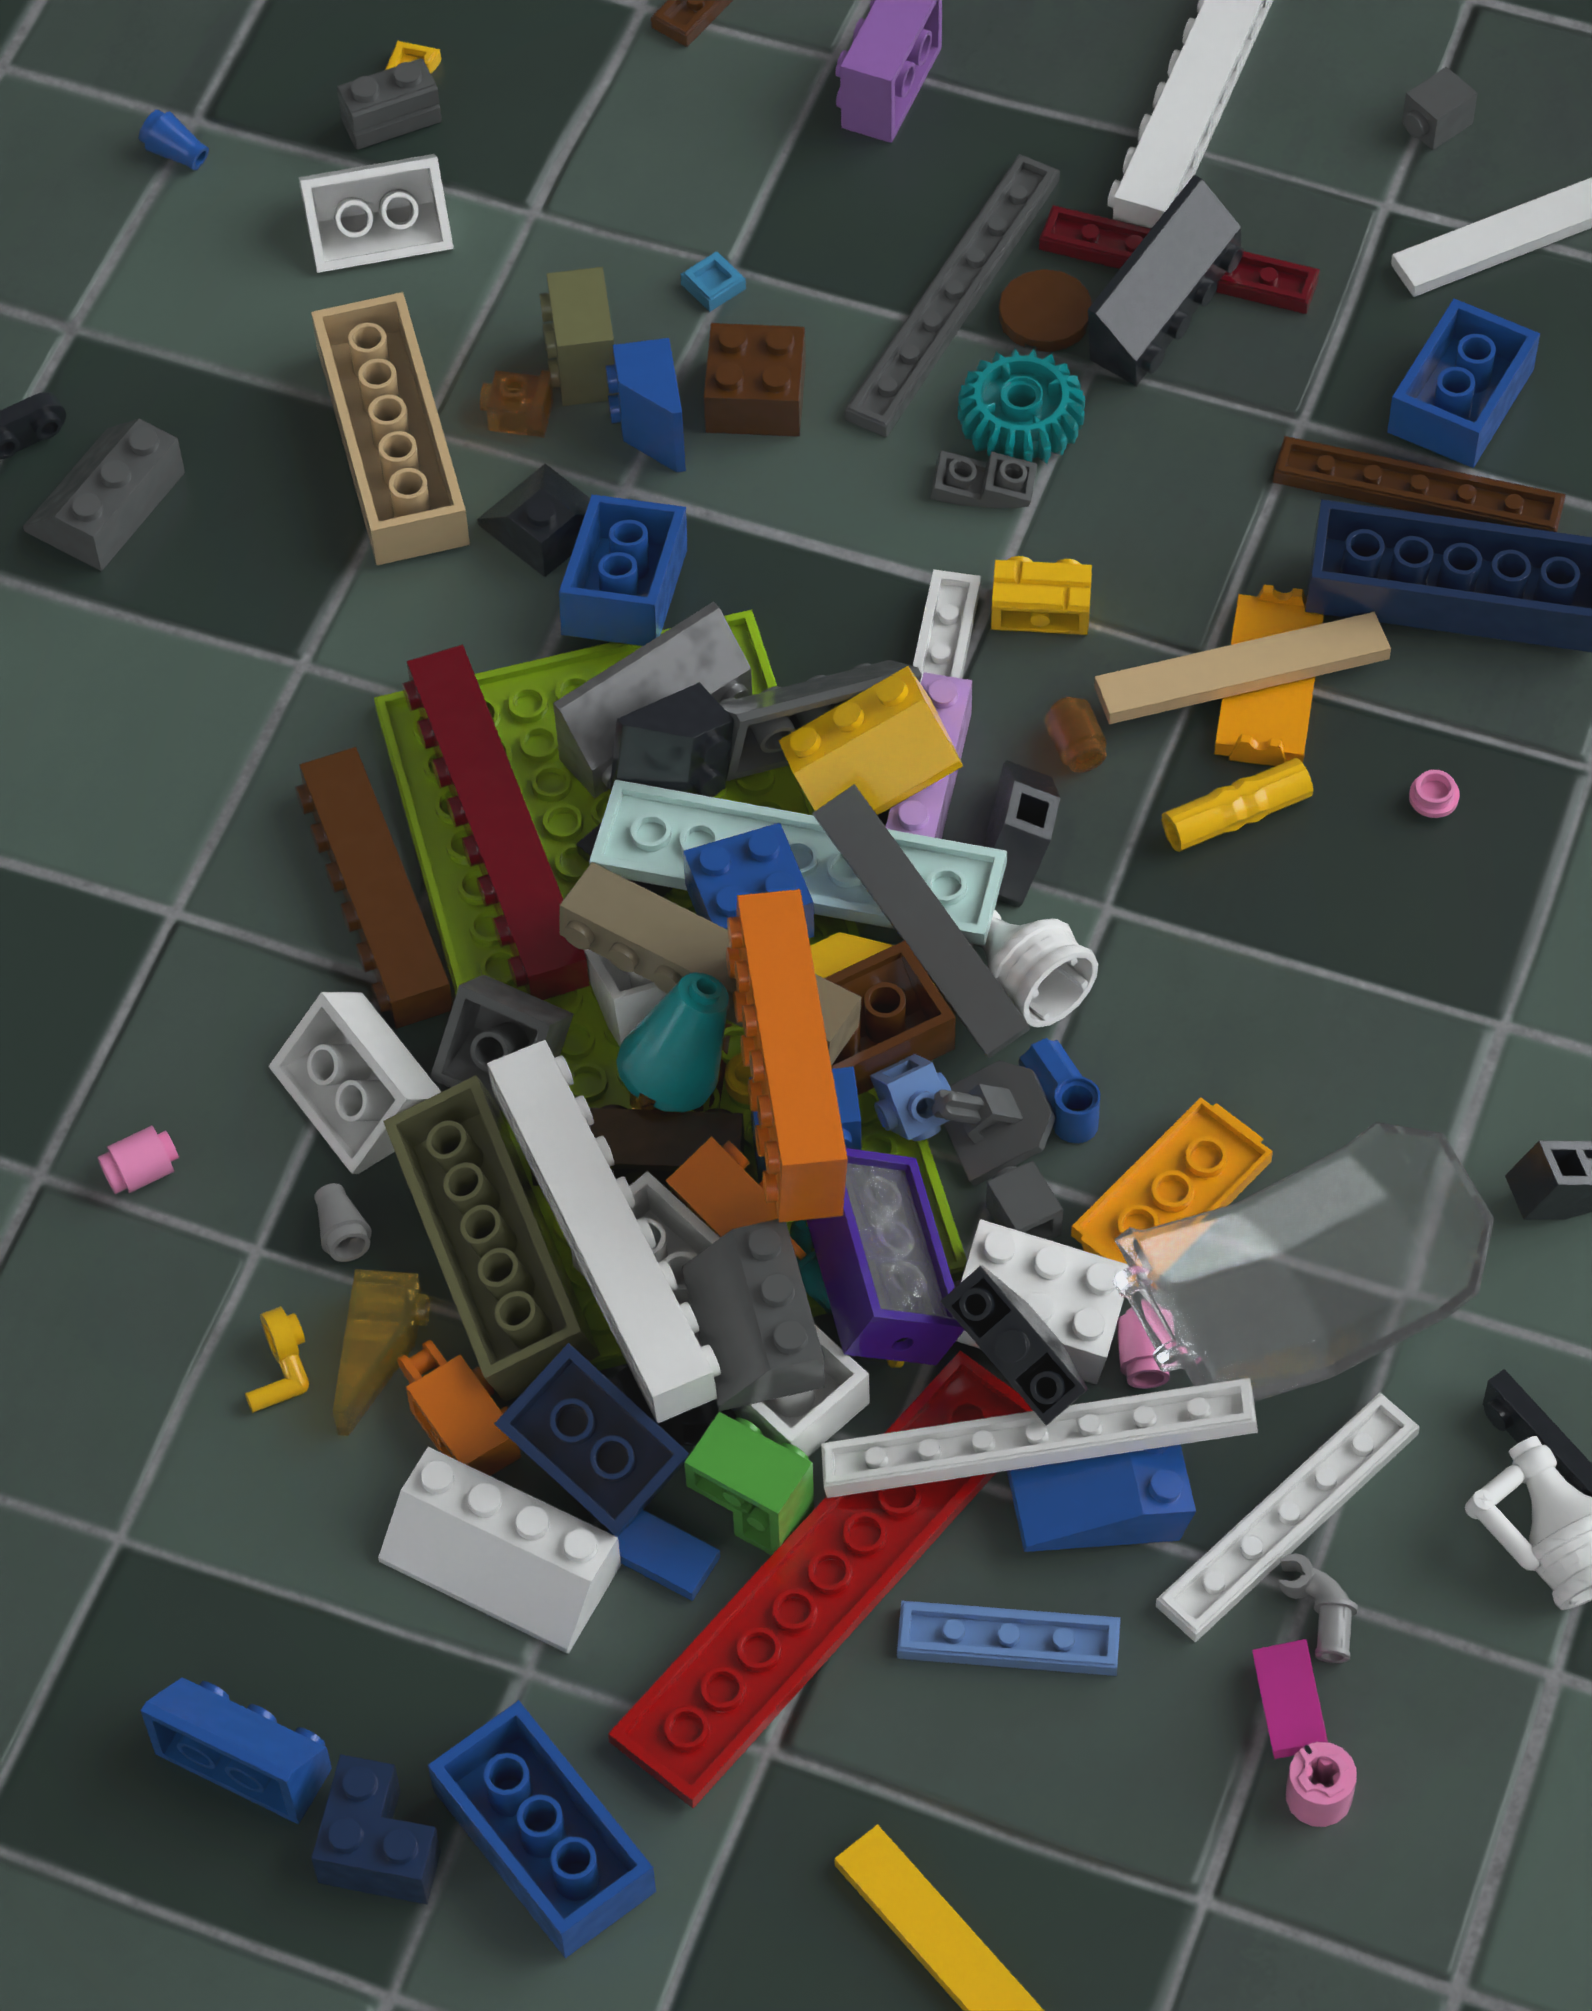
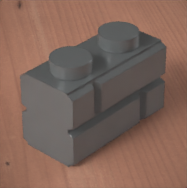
M422 58L411 62H403L396 67L369 76H362L354 81L337 86L341 119L357 150L442 122L438 88Z

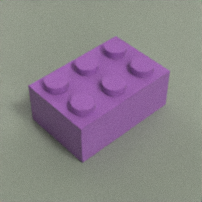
M871 0L870 12L866 19L860 18L853 34V43L849 51L843 50L836 65V76L840 77L841 86L836 99V107L841 108V128L886 142H893L942 48V0Z

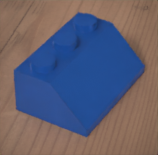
M182 1677L146 1701L141 1709V1714L155 1755L294 1823L299 1824L332 1770L327 1747L318 1735L301 1727L292 1731L278 1724L277 1719L260 1706L249 1704L245 1708L232 1702L225 1691L210 1682L201 1681L197 1685Z

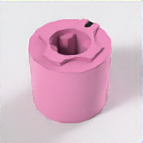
M1315 1742L1304 1746L1294 1755L1288 1773L1286 1802L1291 1813L1299 1821L1310 1826L1327 1827L1338 1823L1347 1815L1355 1791L1357 1769L1352 1757L1343 1748L1328 1742Z

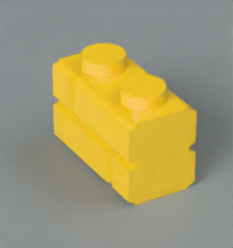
M1014 556L1007 560H995L991 630L1088 635L1092 565L1081 564L1074 559H1061L1055 563L1033 562L1024 556Z

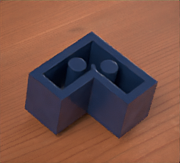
M340 1754L311 1859L319 1884L428 1904L441 1854L436 1827L393 1819L401 1791L394 1764Z

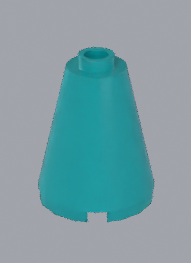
M699 972L685 975L624 1038L616 1063L619 1077L634 1096L639 1098L640 1093L656 1101L653 1107L662 1111L686 1112L700 1108L714 1092L719 1078L729 1001L728 992L718 979Z

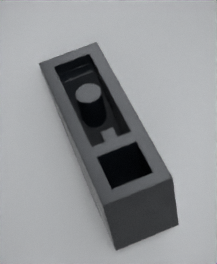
M1538 1141L1505 1175L1524 1220H1564L1592 1212V1141Z

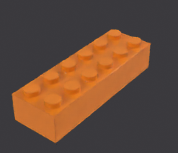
M801 890L737 895L736 917H728L727 919L730 947H726V960L729 978H735L737 991H733L736 1022H743L744 1035H741L740 1042L744 1067L750 1066L752 1078L748 1080L751 1112L757 1111L759 1124L755 1125L757 1152L759 1157L765 1156L767 1169L763 1170L766 1203L775 1202L779 1223L843 1216L848 1158Z

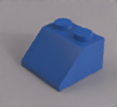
M663 338L613 345L614 364L605 365L609 394H614L608 395L611 423L621 424L623 441L675 472L686 471L682 408L670 339Z

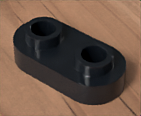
M48 392L38 393L0 410V459H7L16 452L41 440L50 439L59 433L66 420V411L54 394Z

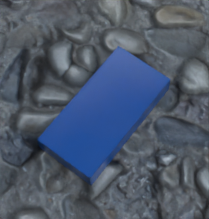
M644 1510L618 1536L621 1564L691 1601L694 1600L720 1559L719 1549ZM609 1529L607 1530L608 1533L614 1535Z

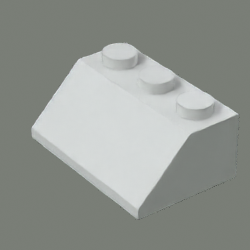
M435 154L298 177L317 273L454 249L438 158Z
M321 992L268 1066L351 1174H359L395 1152L383 1123L384 1120L441 1093L440 1089L362 992Z

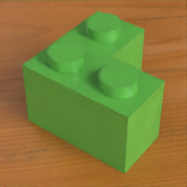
M719 1412L684 1462L686 1486L733 1512L734 1535L770 1555H773L814 1510L813 1462L809 1461L808 1456L798 1447L790 1443H782L780 1445L763 1436L761 1430L756 1425L744 1418L738 1417L734 1420Z

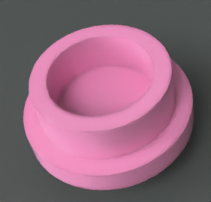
M1428 770L1422 773L1413 781L1409 791V800L1412 807L1419 814L1430 818H1441L1451 814L1456 809L1460 796L1459 788L1454 779L1448 773L1441 770Z

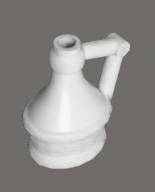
M994 909L985 946L980 945L985 951L987 968L1030 1026L1036 1028L1050 1026L1065 1018L1080 1005L1090 992L1097 978L1098 962L1092 950L1078 945L1069 924L1058 919H1042L1023 925H1014L1002 921L1001 916Z
M1537 1436L1527 1438L1509 1450V1454L1513 1459L1512 1465L1505 1468L1484 1487L1476 1491L1465 1504V1511L1471 1518L1479 1519L1525 1570L1536 1571L1553 1590L1554 1603L1561 1610L1571 1609L1592 1601V1497L1583 1494L1563 1478L1555 1468L1557 1460L1549 1447L1541 1444ZM1522 1483L1527 1485L1532 1503V1525L1529 1542L1495 1506Z

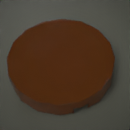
M1041 269L1025 272L1010 281L1002 292L999 305V320L1003 332L1014 343L1024 348L1025 344L1036 346V351L1041 352L1062 350L1080 341L1085 335L1089 325L1088 309L1092 305V301L1086 287L1077 278L1062 271Z

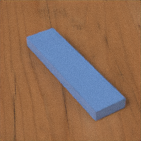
M901 1601L897 1659L1117 1676L1120 1617Z

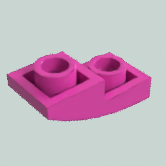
M1303 1639L1253 1649L1255 1668L1274 1759L1294 1756L1301 1748L1311 1743L1328 1742L1307 1640Z

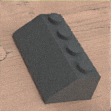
M892 660L875 664L865 663L848 671L828 676L817 675L805 682L786 687L775 686L755 695L739 699L727 698L720 701L719 704L734 719L726 782L788 766L789 763L780 746L779 739L906 666H909L920 682L922 674L919 668Z

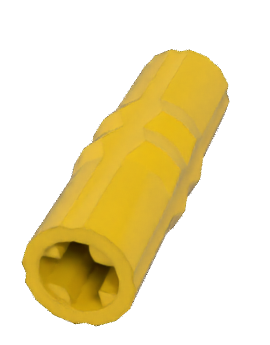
M1294 758L1253 776L1238 779L1231 785L1216 788L1205 796L1164 812L1161 820L1165 835L1175 851L1181 852L1221 834L1237 831L1245 824L1259 822L1269 814L1313 796L1311 777L1304 764L1299 759Z

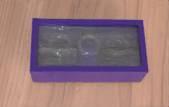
M846 1148L848 1162L843 1216L807 1220L844 1355L937 1365L964 1332V1328L941 1303V1300L955 1287L917 1159L914 1157Z

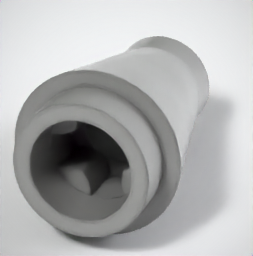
M332 1183L321 1187L315 1193L314 1199L318 1208L322 1249L330 1254L334 1260L340 1262H348L361 1257L370 1247L371 1227L348 1198L342 1185Z

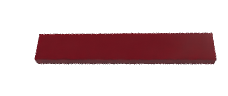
M1053 205L1039 239V250L1120 269L1151 229ZM1244 251L1236 269L1231 273L1225 272L1217 282L1216 293L1307 314L1319 281L1320 269Z

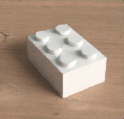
M980 1219L961 1282L980 1265L987 1268L1024 1299L1066 1348L1083 1381L1097 1385L1109 1353L1133 1266ZM965 1330L956 1340L957 1342L980 1348Z

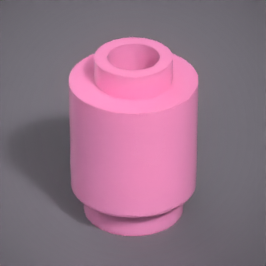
M152 1125L107 1146L108 1152L97 1157L114 1194L124 1190L132 1193L173 1173L174 1169L171 1162L179 1159L176 1148L167 1131L165 1130L157 1134Z
M1150 1305L1131 1307L1126 1311V1314L1118 1318L1116 1325L1120 1370L1126 1376L1127 1383L1132 1387L1141 1389L1159 1387L1169 1381V1372L1174 1366L1169 1317Z

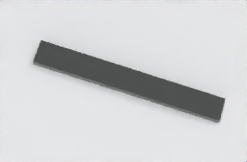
M1021 154L1018 155L846 407V421L887 438L1060 181V170Z

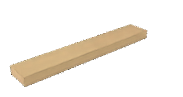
M1371 612L1095 676L1094 688L1108 723L1114 724L1390 659L1391 647L1376 613Z

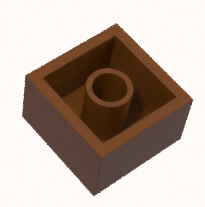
M711 323L704 390L706 433L800 437L806 369L805 327Z

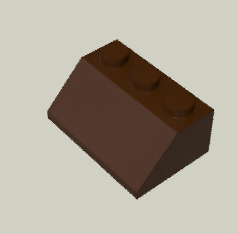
M905 940L824 978L862 997L859 1027L831 1066L832 1069L854 1067L858 1095L874 1088L870 1075L911 1055L916 1054L932 1061L955 1050L956 1017Z

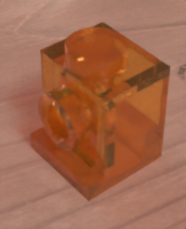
M496 370L493 383L484 382L480 394V410L487 411L489 431L545 437L553 405L551 371L541 370L540 376Z

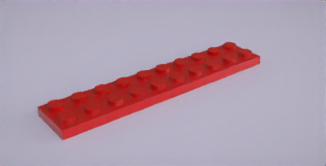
M959 1351L885 1433L1033 1410L1018 1392L962 1351ZM996 1473L831 1498L826 1496L608 1733L609 1742L691 1808H694Z

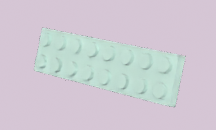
M615 779L589 864L593 862L628 880L687 890L684 876V850L781 823L814 902V914L894 929L813 815ZM887 829L969 943L985 946L1007 864V851Z

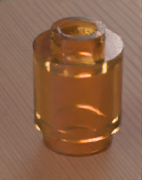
M1074 697L1062 698L1055 702L1046 714L1044 723L1062 763L1068 765L1073 772L1077 773L1087 772L1098 767L1106 759L1107 753L1105 749L1107 741L1090 703L1085 699Z

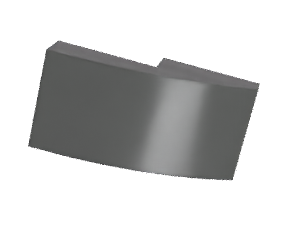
M941 450L936 461L930 499L981 508L1029 507L1032 499L1037 463L992 451L987 462Z

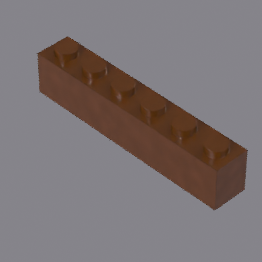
M353 747L299 764L303 784L295 786L297 798L303 814L312 812L316 823L310 825V829L318 853L327 851L331 863L325 864L332 890L334 893L339 891L344 893L347 902L341 903L340 907L349 933L356 930L359 932L362 942L356 944V949L365 973L373 970L377 982L371 984L379 1012L389 1011L396 1029L450 1012L453 1006L450 983L357 748Z

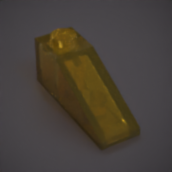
M355 1269L333 1406V1415L338 1435H350L398 1370L397 1358L404 1354L408 1356L415 1347L418 1326H427L430 1297L429 1294H422L417 1273Z

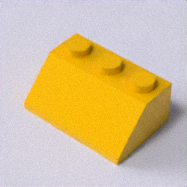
M909 666L778 740L795 778L814 811L855 784L874 812L879 815L963 767L932 700Z

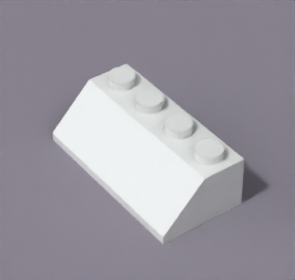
M427 1447L400 1491L378 1557L380 1563L569 1654L621 1566L618 1537L430 1447Z

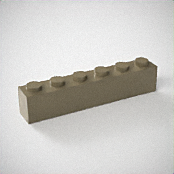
M592 862L560 904V935L565 937L573 946L583 950L589 949L610 960L618 969L625 972H634L654 982L665 993H668L685 975L699 972L715 977L725 986L728 992L729 1001L726 1019L743 1027V1022H736L733 991H737L735 978H729L727 969L726 947H730L728 930ZM815 974L832 1066L859 1027L862 997Z

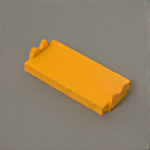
M1264 584L1257 596L1238 594L1231 645L1323 624L1324 614L1305 612L1306 597L1303 589L1293 588L1288 593H1282L1277 591L1273 585ZM1315 677L1222 698L1214 754L1229 756L1228 760L1268 766H1277L1294 758L1299 759L1303 763Z
M1200 1097L1072 1225L1071 1236L1082 1244L1083 1250L1133 1266L1129 1281L1144 1292L1272 1162L1273 1151L1261 1143L1264 1138L1219 1104L1215 1103L1212 1106Z

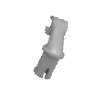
M1294 1553L1281 1558L1280 1562L1283 1571H1297L1303 1574L1294 1581L1278 1580L1281 1592L1294 1599L1304 1598L1307 1595H1311L1316 1599L1314 1610L1319 1613L1317 1648L1315 1649L1316 1659L1328 1663H1344L1349 1661L1352 1616L1358 1612V1605L1349 1599L1346 1592L1333 1578L1313 1568L1309 1559L1304 1555Z

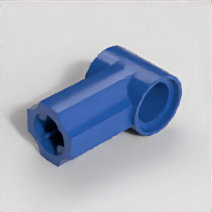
M1045 1038L1031 1044L1026 1053L1019 1057V1066L1032 1069L1037 1075L1056 1116L1053 1124L1055 1133L1062 1140L1069 1143L1079 1144L1087 1142L1095 1136L1099 1127L1101 1093L1098 1086L1092 1080L1081 1075L1058 1040L1051 1041ZM1070 1109H1081L1082 1111H1072Z

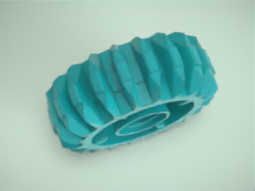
M1014 348L1010 357L1005 358L996 351L992 358V363L980 360L976 371H968L965 385H961V390L958 394L957 416L962 425L965 439L972 440L975 452L987 449L988 456H990L992 451L1032 462V458L1038 457L1046 464L1051 457V452L1063 456L1067 444H1075L1078 430H1081L1084 424L1085 396L1083 395V390H1080L1081 384L1078 381V376L1070 375L1067 363L1055 366L1056 361L1052 354L1040 359L1035 349L1028 356L1020 355L1016 348Z

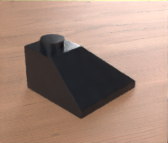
M545 463L480 516L477 521L481 528L538 573L546 577L571 556L590 498Z

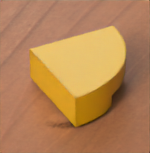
M397 41L385 70L396 67L403 62H411L422 58L428 70L432 73L441 62L440 49Z

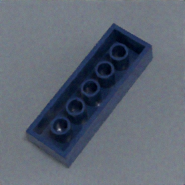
M1321 499L1313 540L1305 612L1345 618L1375 612L1381 623L1592 652V537Z

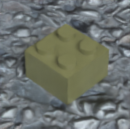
M603 267L546 273L548 293H540L539 296L543 322L551 321V323L542 324L545 350L548 359L556 358L547 360L551 388L560 387L563 406L608 401V395L614 394H609L605 365L614 364V338Z

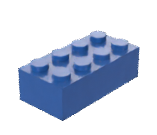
M519 1700L428 1764L434 1793L564 1958L570 1956L656 1892L653 1866Z

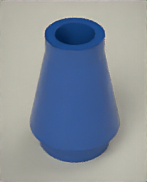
M153 111L146 118L139 132V140L145 144L147 151L184 164L192 170L199 169L209 153V148L201 143L171 112Z

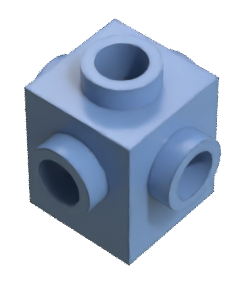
M914 1054L870 1075L879 1101L874 1103L875 1111L879 1121L887 1131L891 1130L907 1140L921 1141L941 1131L940 1125L950 1121L935 1117L931 1110L935 1103L934 1095L940 1090L952 1091L944 1075L941 1072H936L933 1062Z

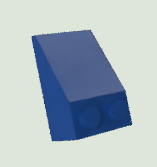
M1181 1444L1007 1471L1024 1552L1180 1541L1196 1512Z

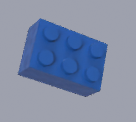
M1454 298L1392 396L1387 433L1474 469L1534 370L1540 333Z
M591 495L559 590L561 635L644 646L661 635L687 552L686 507Z

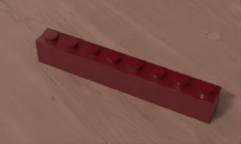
M463 644L407 661L409 681L402 683L405 699L410 711L419 709L422 720L417 721V727L425 750L434 748L437 758L432 759L431 762L437 783L440 788L449 787L452 797L447 798L446 801L452 822L455 827L464 826L467 837L461 838L468 864L470 867L479 865L482 876L477 878V884L485 907L494 904L498 916L492 918L498 942L501 947L509 945L514 956L508 958V965L515 986L518 988L525 985L528 994L541 1000L590 986L587 958L584 950L573 946L565 937L560 935V904L563 901V897Z

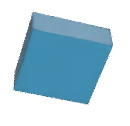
M717 251L680 274L681 285L709 312L746 289V279Z

